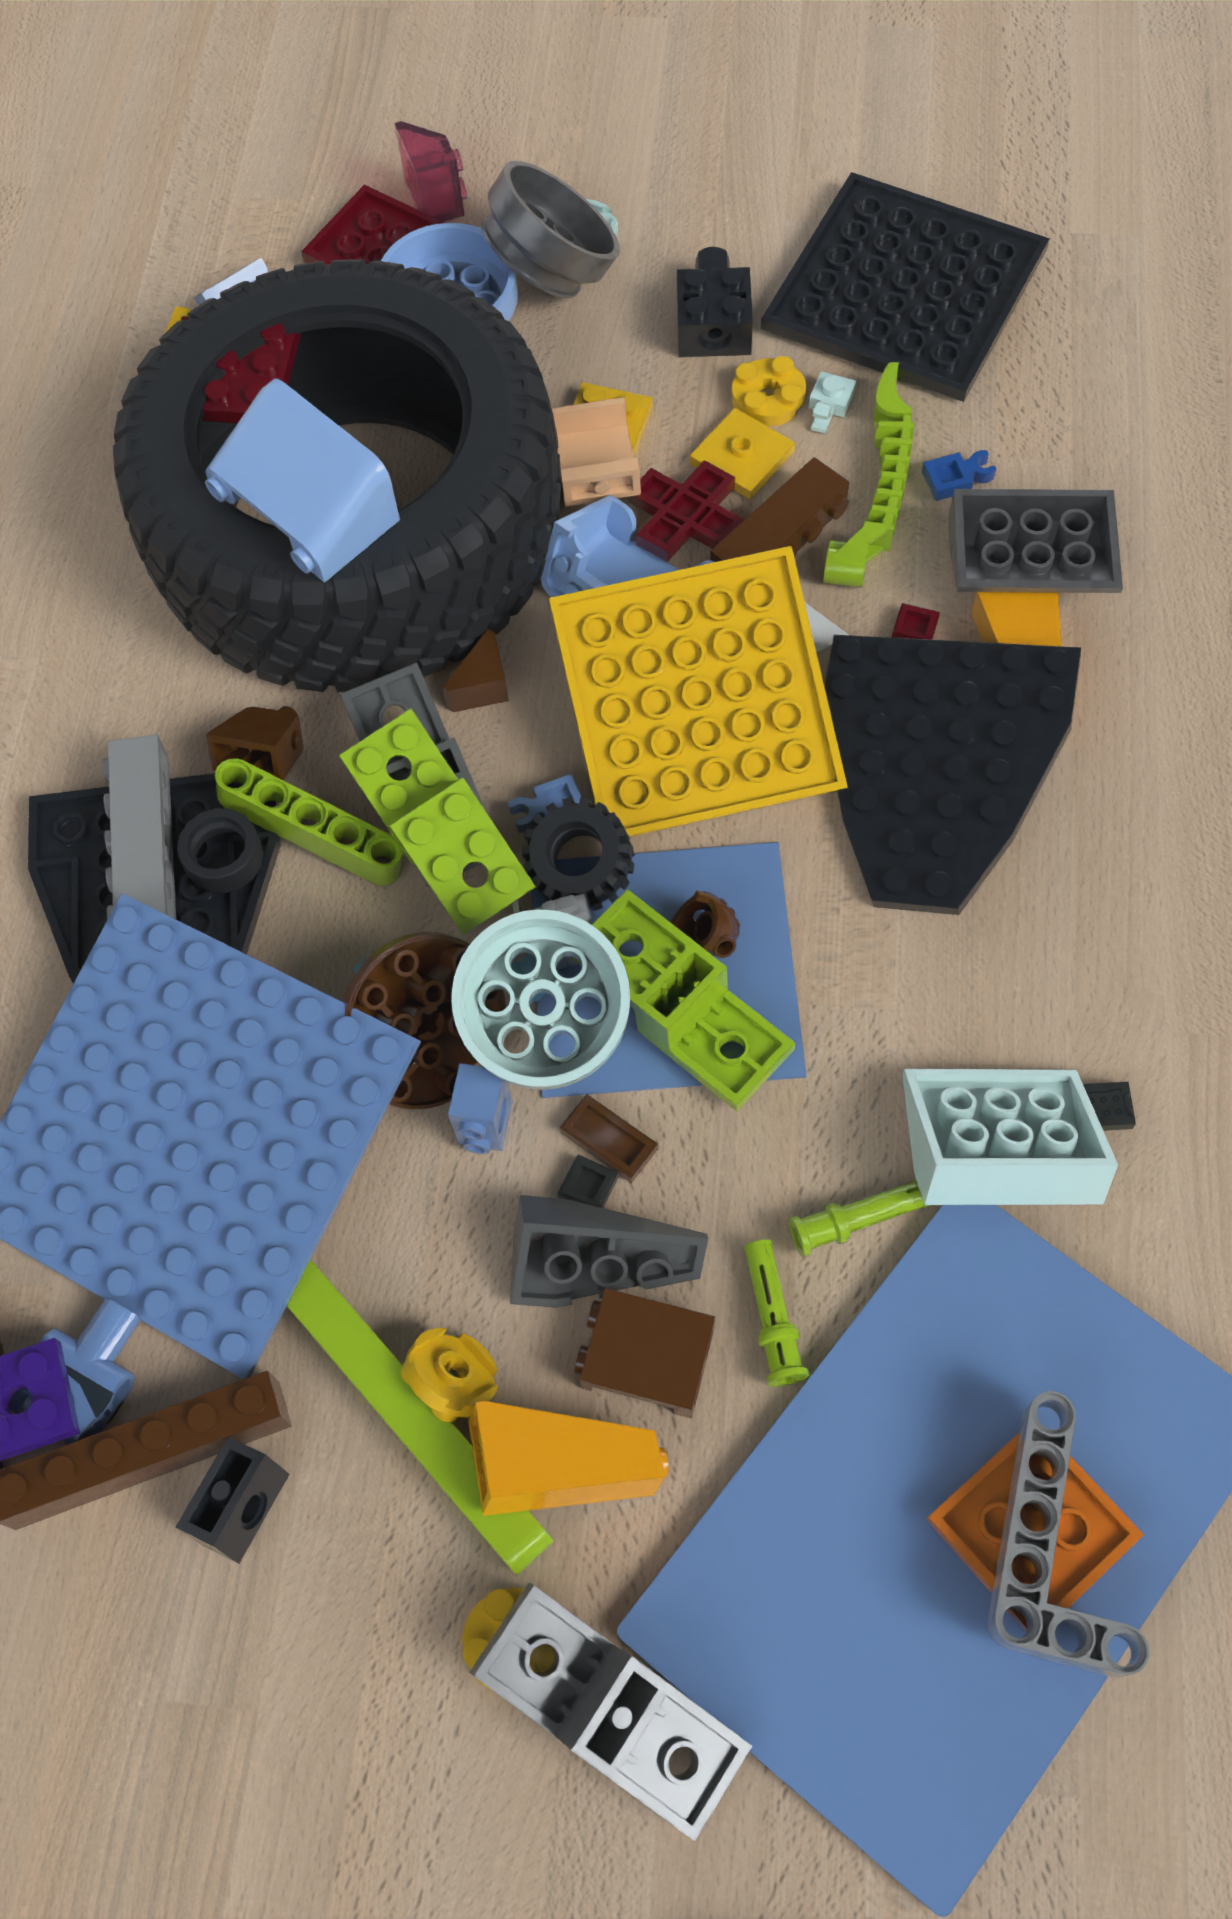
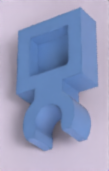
M572 774L533 787L535 798L518 797L511 800L508 806L511 815L519 812L528 814L526 817L516 820L518 833H525L527 828L532 830L536 826L532 819L538 813L542 817L549 813L546 806L554 803L557 808L563 806L562 799L572 798L574 803H579L581 794Z

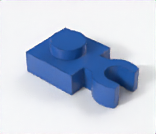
M977 451L967 460H963L960 452L923 462L922 474L935 501L953 497L954 489H972L973 482L988 483L992 481L996 473L995 465L987 468L980 467L987 464L988 451Z

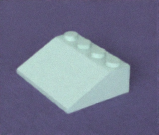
M904 1069L903 1084L913 1169L924 1205L1104 1204L1118 1163L1077 1070Z

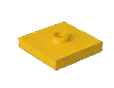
M734 408L690 454V465L697 468L705 460L735 476V488L733 490L751 500L795 452L796 442L739 409Z

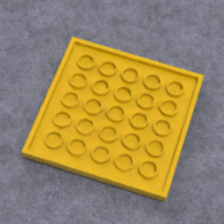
M792 546L549 598V606L594 803L596 805L600 802L607 806L610 813L614 812L630 838L837 792V790L848 788Z

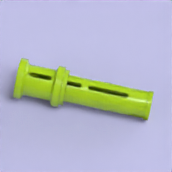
M914 1179L912 1182L844 1206H840L837 1203H829L824 1206L823 1211L803 1218H799L796 1215L789 1217L788 1226L798 1253L801 1257H806L811 1254V1250L834 1241L838 1244L845 1243L851 1237L852 1232L920 1208H926L929 1205H924L917 1180Z
M768 1239L750 1242L743 1246L747 1256L753 1291L762 1325V1330L758 1336V1344L765 1349L770 1374L766 1376L767 1385L770 1387H782L802 1382L809 1378L808 1368L802 1367L797 1345V1340L800 1338L799 1329L794 1324H790L782 1284L774 1257L773 1243ZM764 1272H765V1274H766V1279H767L768 1288H769V1292H770V1297H771V1301H772L771 1304H770V1301H769V1296H768V1292H767V1287H766V1283H765V1279H764V1274H763ZM781 1351H783L784 1360H785V1365H784V1362H783V1357H782Z

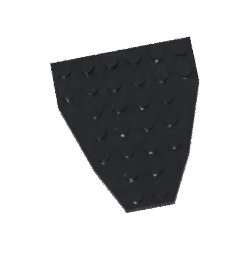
M852 635L833 636L824 688L848 787L837 790L844 826L874 907L960 915L1013 842L1072 730L1081 647Z
M215 773L170 779L176 920L247 955L281 847V837L252 823L260 838L264 852L262 866L254 879L242 888L227 893L209 892L196 886L187 875L179 859L177 851L179 834L186 824L198 814L215 808H225L218 801ZM234 782L228 784L227 786L231 788H239L244 784ZM109 786L29 796L28 870L67 973L73 984L108 920L107 906L113 905V893L109 891L106 882V868L112 867L111 856L108 854L105 844V831L111 830L110 819H108L104 808V794H109ZM268 801L264 805L275 807L279 805V802ZM235 833L214 835L206 840L198 850L197 861L202 867L208 869H219L229 866L240 857L245 849V843L243 838Z

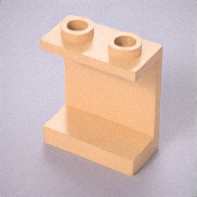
M624 397L552 408L558 437L561 488L565 507L597 502L609 495L615 498L641 495L640 468L637 457L634 458L627 428Z

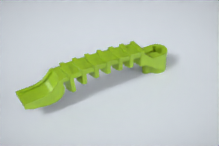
M889 362L880 378L876 392V404L873 414V425L875 427L874 445L876 449H880L879 462L881 467L873 504L869 509L868 520L864 521L863 527L847 542L830 540L823 583L862 588L866 563L881 552L890 551L892 537L895 535L897 518H899L908 476L914 432V422H911L912 408L900 398L896 388L899 362Z

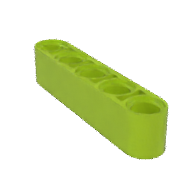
M228 759L217 767L215 771L217 797L221 806L225 809H232L245 815L250 822L278 834V836L373 884L388 886L400 877L403 851L392 835L244 760ZM234 782L244 784L239 788H231L227 786L228 784ZM268 801H277L281 803L280 805L275 807H268L264 805V803ZM306 819H312L317 821L318 823L312 826H306L301 824L300 822ZM341 838H350L353 839L355 842L349 845H344L337 842V840ZM380 856H385L390 858L392 861L386 864H381L376 862L374 859Z

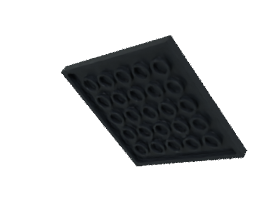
M851 172L762 316L761 329L881 373L884 372L889 362H899L898 379L964 402L1047 251L1050 238Z

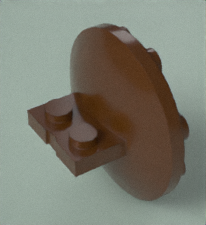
M419 932L397 938L382 946L363 963L351 980L343 999V1003H345V1016L351 1017L352 1009L355 1008L421 1041L390 1102L392 1106L404 1109H427L446 1104L452 1099L459 1064L475 1065L479 1063L464 1045L456 1028L452 1012L451 1000L454 976L463 954L470 945L459 938L438 932ZM494 990L487 995L485 1006L488 1010L500 1012L506 1008L503 990Z

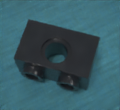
M227 1437L177 1523L176 1528L202 1546L240 1564L290 1474L266 1454Z

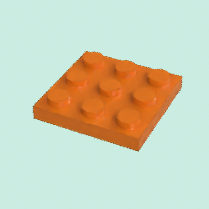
M1019 1433L926 1519L991 1594L993 1592ZM1031 1456L1029 1458L1031 1473L1041 1480H1049L1052 1476L1050 1463L1041 1456ZM1071 1456L1047 1598L1048 1604L1067 1609L1144 1536L1136 1525ZM1023 1506L1020 1511V1519L1023 1525L1031 1531H1042L1044 1518L1041 1512L1033 1506ZM1014 1557L1011 1564L1014 1577L1023 1584H1032L1036 1577L1033 1564L1024 1557ZM1007 1609L1006 1611L1026 1632L1027 1621L1024 1615L1015 1609Z

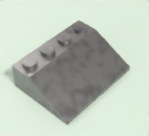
M954 489L948 517L949 550L958 592H1122L1123 583L1114 490Z

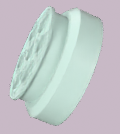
M528 910L514 913L498 920L483 930L468 946L458 964L453 980L452 1012L456 1028L464 1045L480 1065L491 1074L507 1083L523 1088L555 1089L574 1084L590 1076L614 1053L623 1037L628 1022L630 1009L629 981L618 952L611 942L594 926L583 919L560 911ZM521 953H529L537 960L534 970L524 975L514 972L511 969L513 959ZM565 957H574L581 962L582 970L576 977L564 978L556 971L558 962ZM494 990L506 991L510 995V1002L507 1008L500 1012L488 1010L485 1006V1000L490 992ZM541 993L549 994L556 1000L554 1010L545 1016L536 1015L530 1009L532 999ZM592 997L598 1000L602 1006L600 1014L591 1020L579 1017L575 1012V1007L581 999ZM521 1030L529 1036L528 1047L521 1053L514 1054L508 1052L504 1047L506 1036L512 1031ZM567 1034L574 1039L576 1043L575 1049L569 1056L557 1057L550 1052L549 1044L556 1035Z

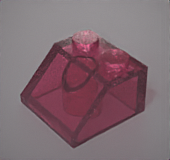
M402 121L394 123L404 180L417 210L443 222L464 216L463 200L467 199V191L462 177H459V172L463 171L459 150L457 148L452 150L444 134Z

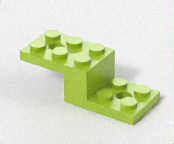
M409 709L339 755L409 862L415 864L462 935H465L536 887L465 779L461 778L458 780L412 709ZM396 756L406 758L411 765L410 776L402 781L392 779L386 769L388 761ZM470 862H477L485 867L487 878L480 887H470L463 880V869Z
M627 889L592 924L611 942L623 962L629 981L630 1007L635 1011L637 1031L736 1112L795 1050V1042L728 990L727 966ZM627 941H637L643 946V950L636 956L628 957L619 952L620 946ZM570 957L582 967V964L578 959ZM734 1041L740 1043L744 1047L745 1052L739 1058L728 1059L720 1053V1048L725 1043Z

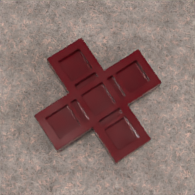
M705 460L683 484L650 468L640 479L641 495L629 497V503L653 516L636 534L637 545L667 562L690 537L713 549L745 520L720 506L721 502L735 488V476Z

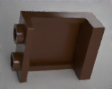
M605 1288L602 1300H594L589 1312L587 1328L593 1329L589 1347L581 1345L575 1363L574 1373L581 1375L580 1384L582 1389L591 1391L592 1387L666 1406L673 1408L674 1414L692 1419L715 1329V1316Z

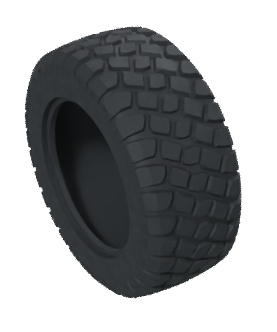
M333 260L330 265H325L324 261L294 265V269L290 271H285L284 268L258 275L256 276V281L252 283L242 281L220 292L221 297L219 299H208L187 313L188 320L176 322L159 339L161 345L149 350L137 367L138 375L130 379L121 400L123 409L117 413L114 429L115 444L113 445V458L119 497L142 562H144L147 572L158 591L167 601L168 607L188 632L191 631L198 642L214 655L221 654L224 662L246 674L256 670L258 678L284 686L290 681H295L297 689L324 692L329 685L335 686L337 692H346L414 663L418 664L423 677L445 669L446 660L459 662L465 658L488 629L495 632L496 636L509 624L510 616L518 614L533 595L534 586L538 585L541 580L554 522L559 517L561 466L560 455L558 454L557 430L543 377L531 350L527 348L525 340L512 323L504 320L502 313L484 298L475 297L473 291L453 280H442L440 275L416 267L405 269L403 264L371 261L368 265L365 264L364 260ZM279 323L284 326L286 335L294 332L301 334L288 386L337 425L378 423L403 427L431 438L453 454L446 469L429 489L398 511L400 521L325 583L311 571L308 574L304 573L294 563L290 555L293 548L289 537L276 526L253 518L236 508L239 501L235 504H230L226 500L219 502L212 496L205 485V481L208 479L205 470L238 424L202 421L204 417L203 407L207 401L205 388L210 382L220 380L225 375V371L217 368L215 364L230 350L237 354L240 361L252 351L266 344L261 335L262 330Z

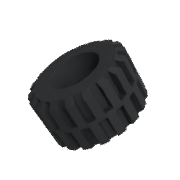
M580 797L579 803H574L572 798L562 799L563 806L560 808L551 803L546 806L549 813L545 817L538 813L532 819L536 825L535 829L527 828L524 838L527 840L528 845L522 846V856L526 860V863L523 864L526 873L548 901L570 895L584 894L589 907L592 906L595 911L604 908L602 902L608 898L613 903L619 898L616 894L619 888L625 890L630 883L627 875L628 873L633 874L635 866L632 861V857L635 856L634 848L620 819L614 812L610 813L604 804L598 802L596 805H593L589 798ZM577 836H591L598 839L602 844V853L598 863L592 870L579 876H567L558 871L556 865L557 856L561 847L567 841Z

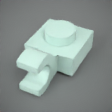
M820 372L809 397L808 408L814 410L812 416L815 417L811 426L812 431L825 434L833 415L844 418L855 393L856 380Z

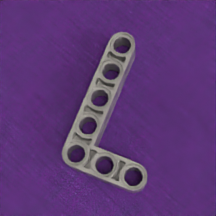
M1046 1391L1040 1393L1027 1406L1021 1420L988 1615V1630L993 1640L1008 1650L1109 1677L1129 1676L1140 1672L1146 1666L1149 1659V1645L1145 1636L1138 1629L1128 1624L1047 1603L1076 1414L1072 1402L1064 1394L1057 1391ZM1040 1407L1053 1409L1060 1419L1059 1429L1052 1430L1044 1427L1038 1420L1037 1409ZM1031 1456H1041L1050 1463L1052 1476L1049 1480H1041L1031 1473L1029 1468V1458ZM1023 1506H1033L1041 1512L1044 1518L1042 1531H1031L1023 1525L1020 1519V1511ZM1014 1557H1024L1033 1564L1036 1577L1032 1584H1023L1014 1577L1011 1566ZM1007 1609H1015L1024 1615L1027 1621V1631L1022 1638H1015L1005 1630L1003 1615ZM1060 1622L1072 1625L1077 1631L1079 1644L1074 1652L1063 1650L1056 1641L1055 1631ZM1113 1636L1124 1639L1130 1647L1131 1658L1126 1666L1116 1664L1110 1657L1108 1645Z

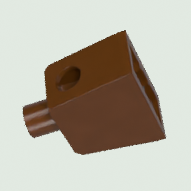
M253 706L247 707L206 734L213 771H216L217 767L225 760L240 759L284 780L304 748L299 716L289 706H282L278 710Z

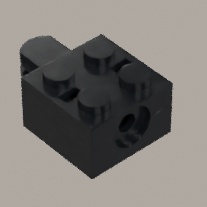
M712 246L700 250L696 257L695 269H677L678 357L751 355L753 318L750 267L730 268V259L727 251L720 247Z

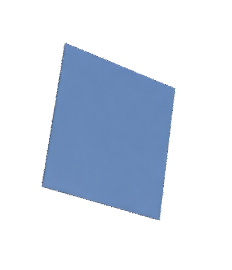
M779 843L634 853L635 856L632 857L635 865L633 874L628 873L627 875L630 883L625 890L622 888L617 890L616 894L618 897L628 889L669 922H671L680 907L695 894L696 890L710 892L719 898H723L727 905L734 909L735 917L740 924L735 951L726 958L715 956L716 959L727 966L728 990L795 1042V1050L766 1081L806 1078ZM600 856L557 859V869L561 874L567 876L583 875L595 867ZM536 887L531 890L532 910L541 907L543 903L548 901ZM609 898L602 902L604 907L595 911L592 906L590 907L594 922L613 904ZM697 910L693 918H698L705 910ZM627 941L619 948V952L628 957L636 956L643 950L642 944L637 941ZM576 964L556 971L564 978H573L581 972L582 967ZM545 993L537 1001V1014L539 1016L548 1015L554 1010L556 1006L554 997ZM585 997L577 1003L575 1012L582 1019L591 1020L600 1014L602 1006L595 998ZM630 1007L625 1032L610 1058L598 1070L579 1082L555 1089H542V1098L704 1085L637 1031L635 1011ZM559 1034L551 1040L549 1050L557 1057H567L574 1051L576 1043L571 1036ZM734 1041L727 1042L720 1048V1053L728 1059L739 1058L745 1052L744 1047Z

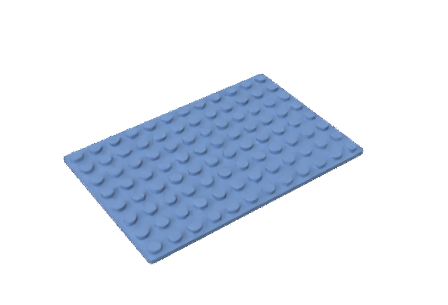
M997 1205L941 1206L617 1628L620 1640L682 1694L752 1745L749 1752L933 1913L940 1917L948 1916L952 1912L1108 1676L1008 1650L998 1645L988 1630V1615L992 1594L926 1520L927 1517L1020 1432L1021 1420L1025 1409L1040 1393L1057 1391L1064 1394L1072 1402L1076 1414L1070 1456L1144 1534L1134 1546L1068 1609L1128 1624L1140 1630L1232 1492V1376ZM1048 1407L1037 1409L1038 1420L1044 1427L1052 1430L1059 1429L1060 1419L1053 1409ZM1005 1611L1003 1615L1005 1630L1015 1638H1022L1026 1632ZM1060 1622L1055 1631L1056 1641L1063 1650L1074 1652L1079 1644L1077 1631L1072 1625ZM1113 1636L1108 1645V1652L1111 1659L1117 1664L1129 1645L1124 1639Z

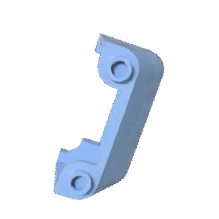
M273 379L260 390L205 470L208 478L205 481V485L219 502L226 500L230 504H235L242 498L289 537L293 548L290 555L294 563L304 573L308 574L311 571L324 583L400 521L391 479L380 459L279 379Z
M609 495L554 522L548 552L545 556L546 562L541 582L546 593L550 597L672 572L678 569L637 545V542L633 540L637 524L633 511L625 503ZM712 560L703 561L702 563L698 564L697 566L704 565V564H709V563H714V561H712Z

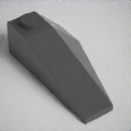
M520 1195L513 1235L510 1304L558 1308L572 1305V1299L599 1294V1299H602L605 1288L616 1291L642 1286L647 1290L700 1279L708 1235L707 1233L568 1199Z

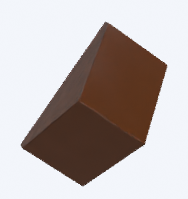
M488 629L443 685L442 689L448 710L458 712L509 701L495 632Z

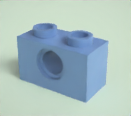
M459 1064L448 1112L458 1144L463 1145L465 1150L477 1154H488L490 1150H503L513 1103L508 1083L494 1076L484 1067Z

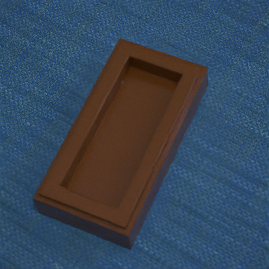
M588 1094L583 1097L560 1126L561 1134L606 1166L618 1172L619 1175L630 1183L635 1180L658 1150V1143Z

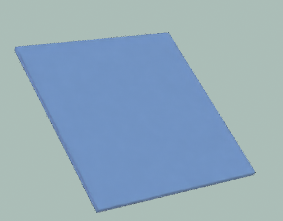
M122 893L0 1122V1239L101 1298L105 1299L107 1297L139 1316L141 1321L240 1378L246 1379L251 1377L421 1041L355 1008L352 1009L351 1017L345 1016V1003Z

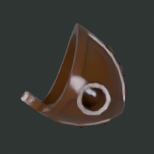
M696 890L695 894L680 907L670 923L714 957L726 958L735 951L740 924L735 917L734 909L729 907L723 898H719L710 892ZM697 910H705L698 918H693Z

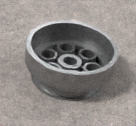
M510 161L504 166L489 189L488 200L492 214L487 215L482 221L481 226L484 237L497 256L510 269L536 288L556 297L573 298L580 291V284L600 281L619 256L620 245L618 239L603 216L576 190L548 171L527 162Z

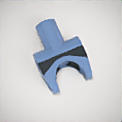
M107 1297L78 1340L59 1329L50 1330L40 1340V1342L56 1338L62 1345L80 1434L64 1440L66 1445L102 1432L117 1414L128 1397L135 1381L134 1373L114 1361L141 1320L139 1316ZM21 1389L14 1393L9 1402V1410L11 1412L20 1414L29 1407L31 1403L29 1389Z

